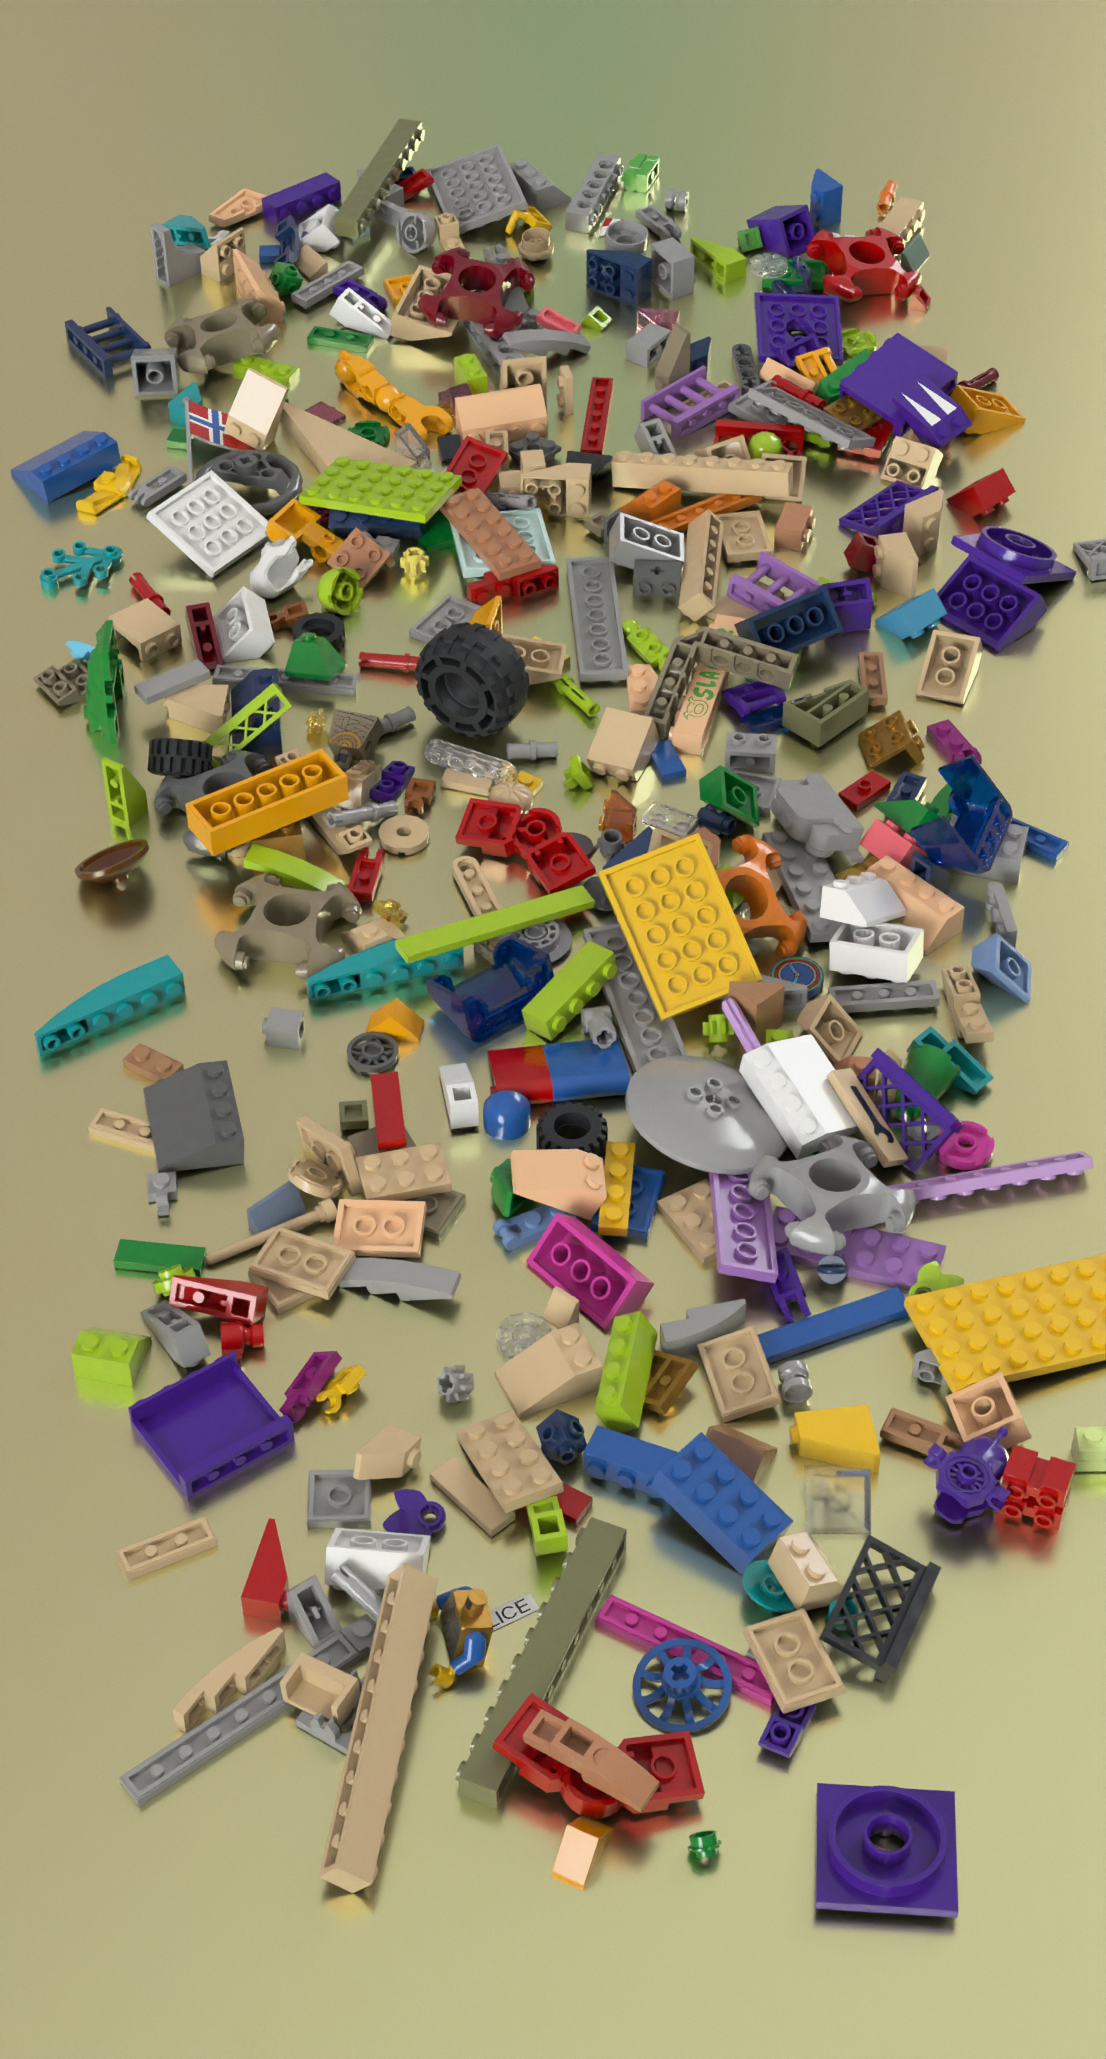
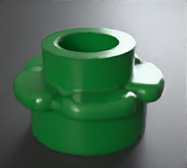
M701 1831L689 1836L691 1845L688 1846V1850L696 1852L697 1858L710 1857L717 1854L716 1849L720 1847L722 1842L718 1840L716 1831Z

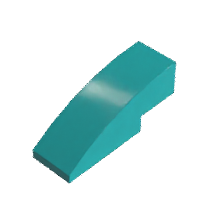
M932 1026L917 1036L907 1049L908 1052L915 1044H917L916 1048H921L923 1044H930L948 1053L952 1057L950 1062L954 1067L958 1064L961 1071L960 1076L953 1085L974 1095L994 1078L955 1039L948 1043Z

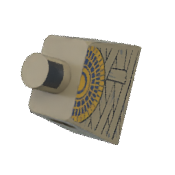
M340 709L334 710L328 745L333 755L337 757L335 763L341 769H349L352 760L368 759L384 731L378 716Z

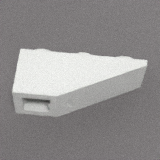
M466 1063L438 1066L451 1129L478 1126V1098L474 1081Z

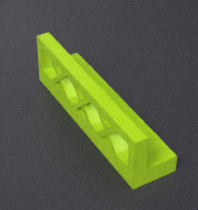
M272 683L203 742L211 744L213 750L219 745H224L225 754L229 753V746H235L233 750H242L290 710L293 705L284 696L282 689L276 683ZM278 696L285 706L278 712H269L268 704ZM257 713L264 714L263 725L259 728L249 727V720ZM267 714L273 715L270 719L267 720ZM236 730H245L244 740L240 744L230 743V736ZM248 730H253L254 732L248 736ZM212 757L211 765L214 768L221 766L220 760L217 762Z

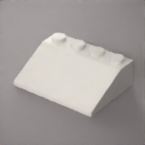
M811 1034L771 1042L758 1047L742 1056L739 1072L797 1160L818 1151L819 1144L831 1138L832 1135L849 1136L860 1130L827 1079V1075L835 1069Z

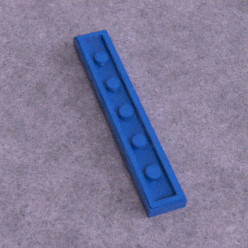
M897 1286L758 1334L767 1363L784 1359L907 1316L909 1314L904 1307L905 1297Z

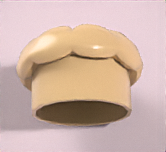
M534 227L524 231L522 241L518 244L519 254L524 259L533 262L546 260L554 251V244L550 240V232L541 227Z
M505 781L495 785L488 796L490 801L518 804L524 815L528 813L534 802L531 790L523 783H515L514 781Z

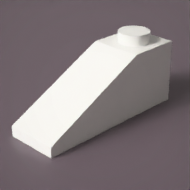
M349 287L338 297L329 313L347 328L388 339L391 336V320Z

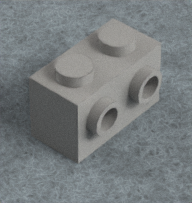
M727 732L725 768L730 771L775 773L777 735Z

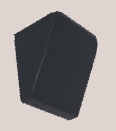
M459 434L439 436L437 438L438 452L442 463L451 462L460 448L461 440Z

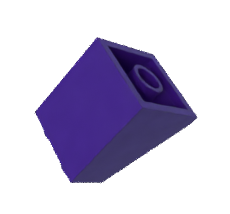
M808 205L774 206L746 220L748 228L759 227L764 247L786 259L807 250L809 242L815 235Z

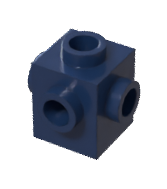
M558 1409L536 1426L541 1442V1450L550 1460L567 1465L582 1453L587 1446L584 1429L579 1419Z

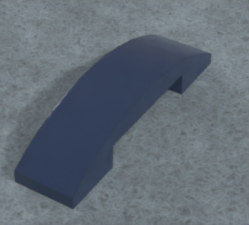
M290 215L275 226V238L280 242V256L274 260V266L276 262L293 264L300 256L299 233L295 221Z

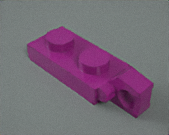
M337 1351L314 1352L284 1393L287 1399L279 1411L283 1415L286 1414L293 1423H297L306 1414V1407L320 1393L328 1378L334 1374L335 1368L342 1360Z

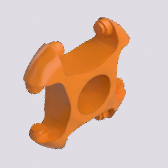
M744 834L736 837L732 841V847L735 852L744 856L745 863L735 868L718 870L716 874L724 892L725 889L738 892L749 905L750 920L740 918L734 914L744 938H775L779 941L776 947L777 956L780 959L793 957L804 939L808 920H806L801 911H796L788 917L773 890L767 868L772 871L782 866L779 856L780 852L765 841L751 835Z

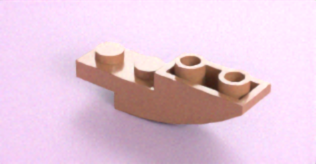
M541 1709L523 1734V1740L526 1744L582 1774L583 1781L639 1812H642L660 1785L657 1779L631 1757L600 1735L571 1718H568L565 1722Z

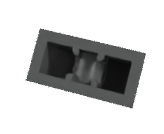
M635 560L633 595L680 598L682 562Z

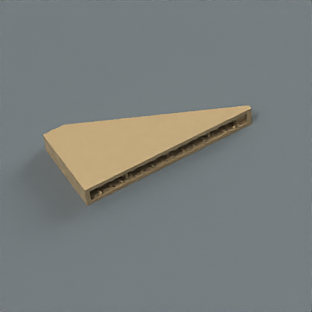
M284 403L280 421L320 474L338 457L342 456L353 460L366 459L373 463L386 462L393 466H410L416 469L415 461L289 403Z

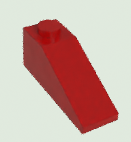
M174 1275L172 1277L169 1305L252 1325L265 1316L269 1287L244 1281Z
M269 1518L244 1586L241 1602L243 1616L281 1623L285 1610L288 1611L286 1591L289 1590V1584L275 1519Z

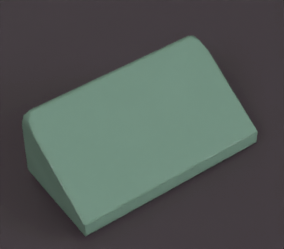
M917 234L901 253L900 266L906 272L918 271L929 257V251L921 234Z

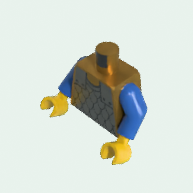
M464 1586L437 1596L431 1610L429 1620H434L438 1615L439 1609L441 1610L440 1619L451 1663L448 1668L435 1664L429 1670V1675L436 1678L432 1683L441 1688H449L453 1684L455 1674L461 1675L473 1666L484 1665L493 1632V1622L487 1602V1595L481 1589H472L471 1587Z

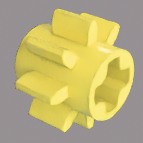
M418 547L408 548L406 552H403V557H400V568H404V572L410 576L422 575L423 572H426V567L429 566V556H425V551Z

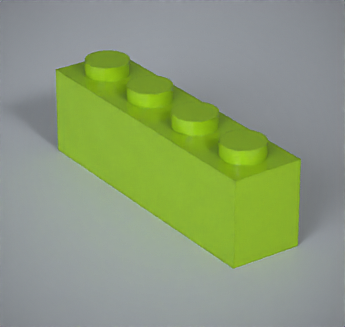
M588 941L521 1010L526 1028L552 1041L581 1012V1009L599 993L600 989L616 975L618 966L614 952Z
M641 1311L614 1317L594 1413L607 1429L619 1433L639 1428L658 1332Z

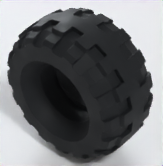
M464 622L452 624L448 629L444 628L433 637L419 654L421 658L417 661L415 669V679L418 680L416 687L428 711H431L442 725H447L458 734L465 733L468 737H485L490 734L499 733L517 717L525 706L528 699V685L530 683L529 674L525 672L526 665L522 657L515 651L514 645L510 641L507 642L502 637V634L496 630L487 629L485 625L479 623L470 624Z

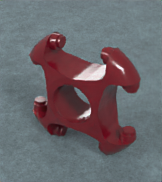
M461 246L447 250L434 258L432 264L433 273H450L452 275L447 286L440 294H423L418 301L422 314L435 328L446 327L448 318L473 321L485 325L484 334L495 339L502 337L504 332L515 331L521 327L523 314L520 311H511L503 307L510 292L515 287L519 286L525 291H531L536 283L531 270L520 258L508 259L507 264L470 259V251L462 249ZM472 290H482V291H485V292L477 293V292H470V291H472Z

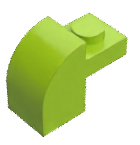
M557 1496L548 1497L527 1505L536 1557L568 1551L567 1532Z

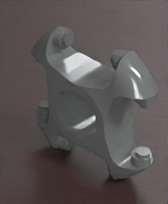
M229 750L228 754L220 758L221 766L185 779H182L180 775H166L155 795L154 808L163 815L170 813L173 808H179L186 813V803L271 769L270 764L264 755L248 751ZM187 831L182 837L188 851L199 855L225 857V854L235 849L234 847L212 856L192 831Z

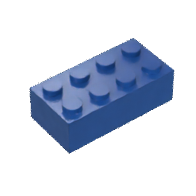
M702 1432L659 1469L651 1484V1487L741 1575H743L744 1570L750 1563L762 1558L777 1543L778 1538L786 1534L793 1523V1520Z

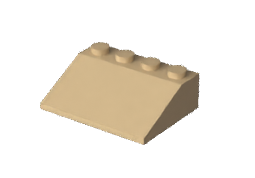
M419 265L392 314L390 335L408 341L452 336L460 320L448 318L446 327L435 328L424 317L418 305V301L423 294H440L447 286L452 275L450 273L435 274L432 268Z

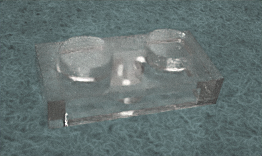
M654 801L642 815V823L679 837L691 834L698 827L699 817Z

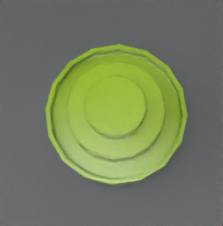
M181 1264L160 1271L158 1273L160 1278L152 1282L155 1294L163 1293L166 1297L170 1296L172 1277L174 1275L196 1277L193 1267L182 1269Z

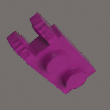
M949 719L927 726V735L959 769H967L968 760L974 766L982 764V756L978 750L968 742Z

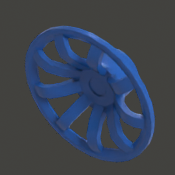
M671 1639L649 1650L637 1665L632 1685L634 1700L638 1710L653 1726L671 1733L682 1731L693 1733L709 1727L724 1713L731 1698L732 1677L724 1658L708 1644L695 1639ZM684 1646L683 1656L675 1657L671 1660L664 1651L673 1647ZM692 1648L702 1650L710 1656L704 1662L695 1665L691 1661ZM656 1655L664 1666V1671L661 1673H652L644 1670ZM717 1662L724 1679H706L700 1674L708 1671ZM641 1679L662 1683L651 1694L641 1695ZM700 1688L724 1689L719 1704L716 1705L702 1693ZM667 1694V1703L661 1716L658 1718L646 1705L658 1701ZM693 1697L706 1710L711 1712V1714L698 1722L694 1721L690 1698ZM677 1700L682 1701L686 1724L668 1723Z

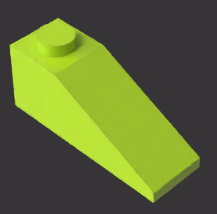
M695 237L691 238L690 252L695 256L696 261L725 284L746 276V257L738 251Z
M104 757L101 759L109 818L130 827L148 811L146 791L124 765Z

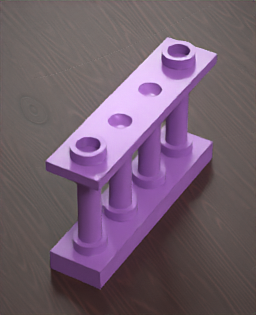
M701 366L641 400V419L644 421L653 415H657L671 424V438L679 441L729 412L728 403L740 397V387L732 384L723 390L706 380V367ZM703 388L713 394V396L707 399L695 391ZM688 397L698 404L691 408L680 400ZM672 406L682 413L675 417L664 409Z
M761 551L759 553L757 569L747 579L736 573L730 577L727 596L750 609L762 613L812 592L822 584ZM764 576L775 581L766 590L755 585ZM782 587H786L794 592L785 601L774 595Z

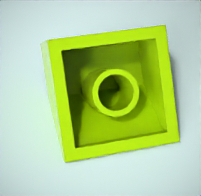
M98 1327L81 1330L71 1352L75 1377L133 1387L151 1344V1337Z

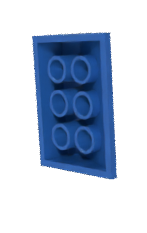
M82 431L11 469V473L49 503L101 475L104 471L118 466L122 462L116 440L105 432Z

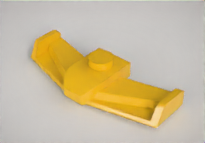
M123 454L121 456L122 463L118 465L114 473L104 471L93 482L96 492L83 500L76 501L77 510L97 515L126 497L132 490V486L142 468L139 460L134 456Z

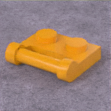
M829 347L808 352L795 358L801 375L818 384L820 380L827 376L820 359L824 360L830 373L837 369Z

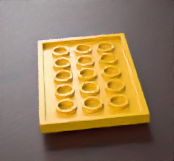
M699 833L598 872L600 881L661 1022L728 996L729 981L762 982V976Z

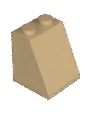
M606 707L586 757L590 769L598 775L609 774L622 781H637L651 760L652 751L657 743L661 741L654 719Z

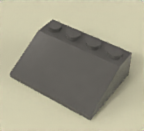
M227 1060L198 1063L143 1088L159 1173L244 1164V1136Z

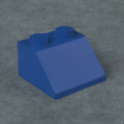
M820 169L815 170L811 185L810 216L812 222L822 229L841 222L843 185Z

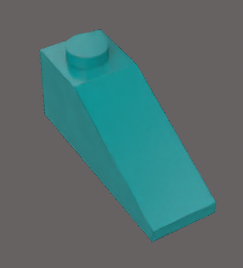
M177 215L162 224L170 229L175 245L185 246L192 243L198 247H211L205 226L192 216Z

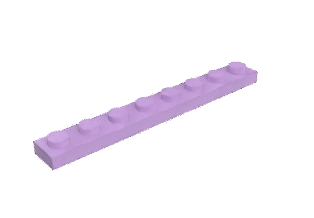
M1083 1151L887 1187L896 1190L906 1188L914 1191L916 1204H918L919 1200L922 1199L943 1200L947 1198V1195L954 1193L970 1195L975 1193L974 1190L976 1189L998 1190L1002 1188V1185L1009 1183L1025 1185L1031 1179L1053 1180L1057 1178V1175L1064 1173L1067 1175H1080L1084 1173V1170L1093 1168V1160L1090 1155Z

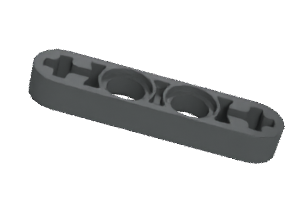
M746 344L734 345L732 347V362L742 396L749 391V387L756 388L760 386V381L751 347Z

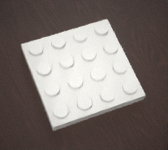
M212 470L149 511L146 518L211 578L269 539L265 535L268 521Z

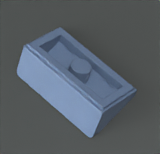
M288 1181L247 1209L249 1230L254 1234L294 1219L306 1211L299 1191L291 1181Z

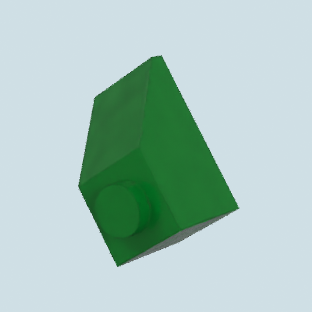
M507 1158L502 1164L493 1169L490 1182L492 1183L491 1196L503 1216L509 1218L528 1198L513 1193L511 1159Z

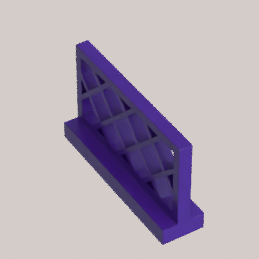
M896 481L839 518V525L877 538L878 535L903 532L905 504L938 491L939 487L931 485L924 490Z
M877 1048L871 1054L873 1059L860 1072L857 1078L861 1084L863 1083L867 1094L868 1091L882 1090V1105L875 1106L878 1110L882 1109V1117L889 1128L902 1127V1142H899L907 1157L908 1147L922 1146V1156L915 1164L909 1159L904 1163L911 1171L917 1174L954 1132L958 1134L965 1125L888 1054ZM877 1068L882 1073V1085L868 1086V1076ZM887 1079H889L893 1084H887ZM887 1089L901 1090V1103L888 1104ZM907 1107H919L921 1109V1121L907 1122ZM902 1108V1123L888 1124V1109ZM927 1125H939L944 1130L936 1140H927ZM921 1126V1141L908 1142L907 1127Z

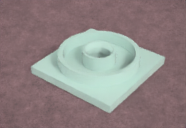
M540 508L500 512L541 559V565H556ZM450 523L463 578L483 576V573L491 571Z

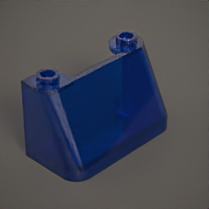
M510 935L498 942L494 947V965L455 986L449 976L441 973L425 980L427 991L434 1002L468 1039L475 1043H481L524 1020L521 1010L554 977L548 953L514 935Z

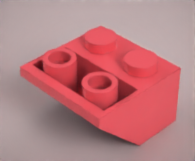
M876 818L859 844L881 860L885 856H889L908 870L911 867L912 853L915 851L932 860L936 857L928 851L930 846L912 837L889 819L883 822Z

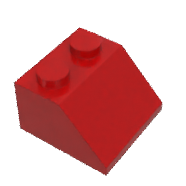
M1004 468L975 481L946 500L950 505L972 517L979 513L985 516L995 510L994 505L999 507L1010 501L1008 497L1016 491Z

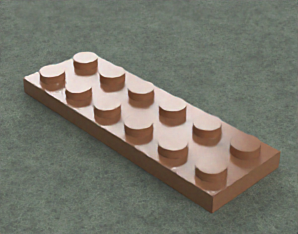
M479 488L469 489L468 491L452 495L439 508L499 581L541 568V559Z

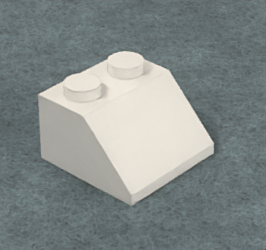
M330 204L299 224L300 248L308 244L315 251L325 253L329 249H335L339 246L341 236L335 235L334 217L337 212ZM303 231L308 232L307 235L301 238Z

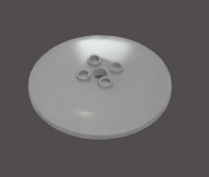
M696 1056L659 1058L639 1068L632 1076L627 1087L625 1096L626 1109L631 1122L638 1132L652 1146L666 1156L695 1169L727 1175L749 1174L763 1155L773 1156L779 1160L788 1146L739 1072V1069L728 1064Z

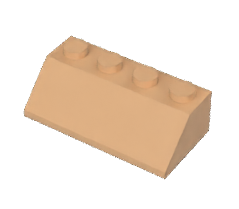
M232 249L235 284L243 299L260 300L267 309L266 316L258 323V326L261 327L270 323H284L283 314L286 313L284 302L279 300L278 292L273 290L271 280L268 281L265 270H262L256 261L238 249Z
M540 384L455 398L456 434H459L461 444L466 436L486 443L485 431L508 430V442L520 440L531 431L539 433V436L548 435V418Z
M885 856L866 871L877 874V878L886 879L906 908L905 916L893 920L907 927L924 929L923 954L928 955L962 931L965 907L889 856Z

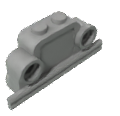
M820 773L808 774L805 779L784 780L780 783L776 798L771 802V811L792 838L807 841L805 849L814 856L830 857L833 851H842L850 863L864 862L865 858L858 850L864 827Z

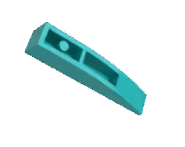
M395 940L374 946L332 964L307 978L308 1000L312 1002L464 966L463 947L407 964L395 948Z
M167 954L103 983L68 1005L34 1033L37 1053L39 1056H42L185 993L183 972Z

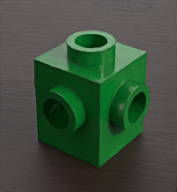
M276 262L268 278L278 294L282 296H291V293L301 287L304 280L294 264Z

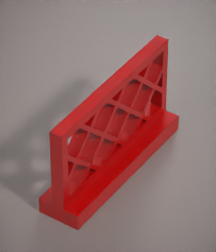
M717 419L714 444L743 435L746 444H749L750 439L755 434L767 431L774 433L781 439V451L785 455L802 456L805 426ZM786 447L796 448V449H794L793 451L790 452Z

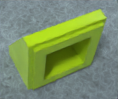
M597 305L584 318L581 325L602 331L613 319Z

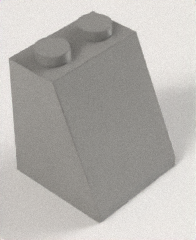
M177 347L134 349L131 355V367L135 396L178 394L179 365L177 362Z

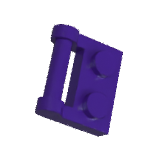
M752 680L723 690L722 700L736 709L739 716L743 718L749 716L750 712L773 704H783V702H786V695L777 686Z

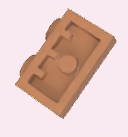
M355 528L327 561V564L331 568L344 567L355 570L361 580H358L359 587L364 589L383 565L391 570L396 562L390 553L358 528Z

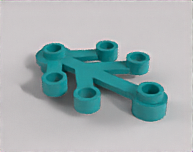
M83 541L75 542L72 545L73 553L76 556L66 555L65 550L56 549L52 552L53 562L72 565L58 570L52 568L42 570L39 576L41 587L44 589H54L59 585V578L75 573L73 575L74 585L83 587L87 585V579L93 567L95 578L105 579L108 577L110 567L121 562L123 551L115 545H108L103 549L90 548ZM89 555V556H93V557H90V558H89V557H80V556Z

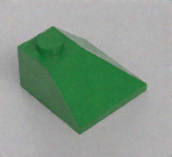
M307 632L293 641L285 668V676L331 681L347 668V663L325 637H317L315 633Z
M721 765L699 780L700 800L736 817V819L755 828L760 826L756 785Z

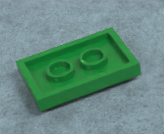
M764 258L762 287L772 289L771 283L779 279L789 286L802 284L803 280L796 269L791 266L792 259ZM801 259L811 271L812 290L824 289L823 277L825 276L826 264L820 260Z

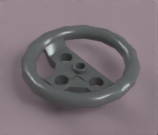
M248 449L225 453L209 460L197 472L194 480L196 481L212 470L226 482L276 490L279 496L267 502L251 505L262 516L272 515L280 511L293 498L296 499L300 495L303 483L298 467L285 456L267 450Z

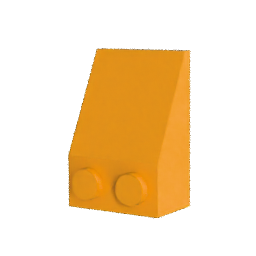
M956 385L950 395V398L961 406L972 422V425L964 430L967 434L976 433L982 435L1024 423L1026 420L1002 394Z

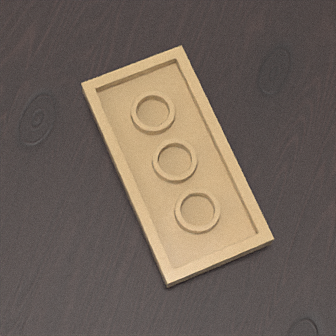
M513 1410L456 1430L459 1443L505 1513L564 1492L562 1480Z

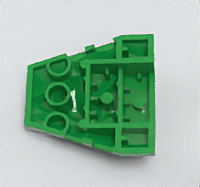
M106 620L96 633V648L91 651L87 663L86 703L88 705H84L83 713L84 719L89 721L91 731L101 732L102 739L111 745H117L119 724L115 698H123L125 677L122 659H118L120 650L119 646H117L113 620Z

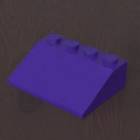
M968 555L937 593L947 612L946 615L941 617L942 620L970 636L981 637L983 644L997 652L1031 630L1048 610L1042 595L971 555Z

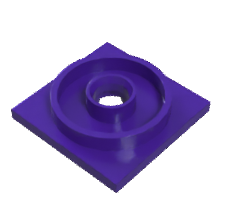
M755 292L754 309L758 363H765L767 357L782 363L775 355V351L804 338V336L792 337L788 334L790 331H800L806 336L815 333L821 347H829L831 349L832 358L836 366L843 365L839 296ZM820 359L822 365H826L824 360Z
M986 526L980 534L955 535L951 541L953 546L1021 584L1072 580L1076 575L1075 570L1056 561L1057 554L1051 547L1029 535L1008 528Z
M817 1783L815 1909L957 1918L959 1910L955 1791L908 1789L884 1785L859 1786ZM876 1833L883 1836L895 1834L904 1841V1845L896 1851H884L875 1847L870 1837Z

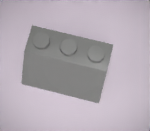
M519 159L510 163V167L529 206L542 211L571 202V197L527 160Z

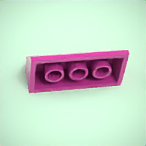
M556 1213L526 1260L530 1266L552 1285L560 1287L579 1300V1308L605 1330L612 1328L614 1317L633 1313L639 1309L654 1286L650 1279L576 1217Z

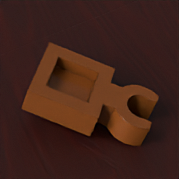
M303 600L282 607V612H272L268 615L272 631H275L286 624L289 628L293 627L295 621L297 622L300 617H304L309 613Z
M411 778L405 792V813L408 814L411 808H417L418 815L421 816L423 814L424 804L430 805L436 791V781Z

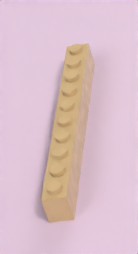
M407 1563L395 1569L387 1576L319 1873V1878L352 1893L371 1885L378 1873V1866L376 1865L378 1854L385 1840L383 1831L386 1818L389 1816L392 1808V1803L390 1802L391 1794L398 1779L397 1767L400 1755L405 1747L403 1739L406 1726L412 1715L410 1707L413 1695L418 1687V1680L416 1679L419 1666L424 1659L423 1647L425 1637L430 1631V1614L437 1599L435 1591L438 1579Z

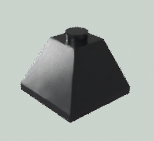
M567 451L566 463L591 464L592 483L612 472L611 461L613 457L611 455Z

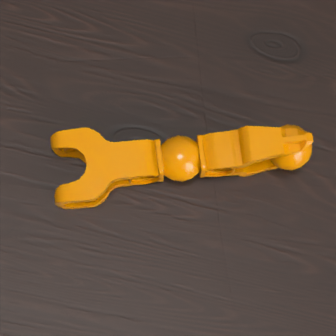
M346 350L339 351V359L334 367L335 374L339 380L345 384L346 389L355 398L362 397L366 401L372 402L373 405H377L381 411L388 413V416L392 417L396 423L406 430L405 437L409 443L419 448L427 444V432H437L445 435L453 431L452 417L445 410L438 406L423 405L411 396H406L405 393H401L397 387L392 386L385 377L378 373L373 363L358 355L355 356Z

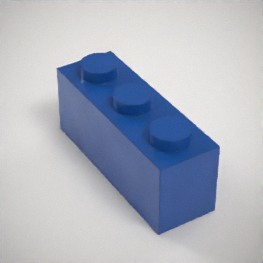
M597 1425L583 1452V1472L594 1478H602L617 1483L624 1488H632L647 1493L653 1498H662L651 1487V1484L659 1469L678 1452Z

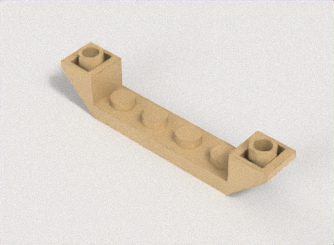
M443 213L434 216L442 252L460 246L462 249H466L460 239L459 222L454 213Z
M296 748L276 756L275 761L277 766L299 758L303 754ZM334 806L308 816V819L337 855L348 854L373 844V839L360 824L352 828L349 825L330 828L326 819L333 817H327L326 815L328 812L337 811Z

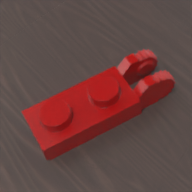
M364 847L359 857H357L347 888L358 901H373L383 869L384 849H378L375 859L369 858V847Z

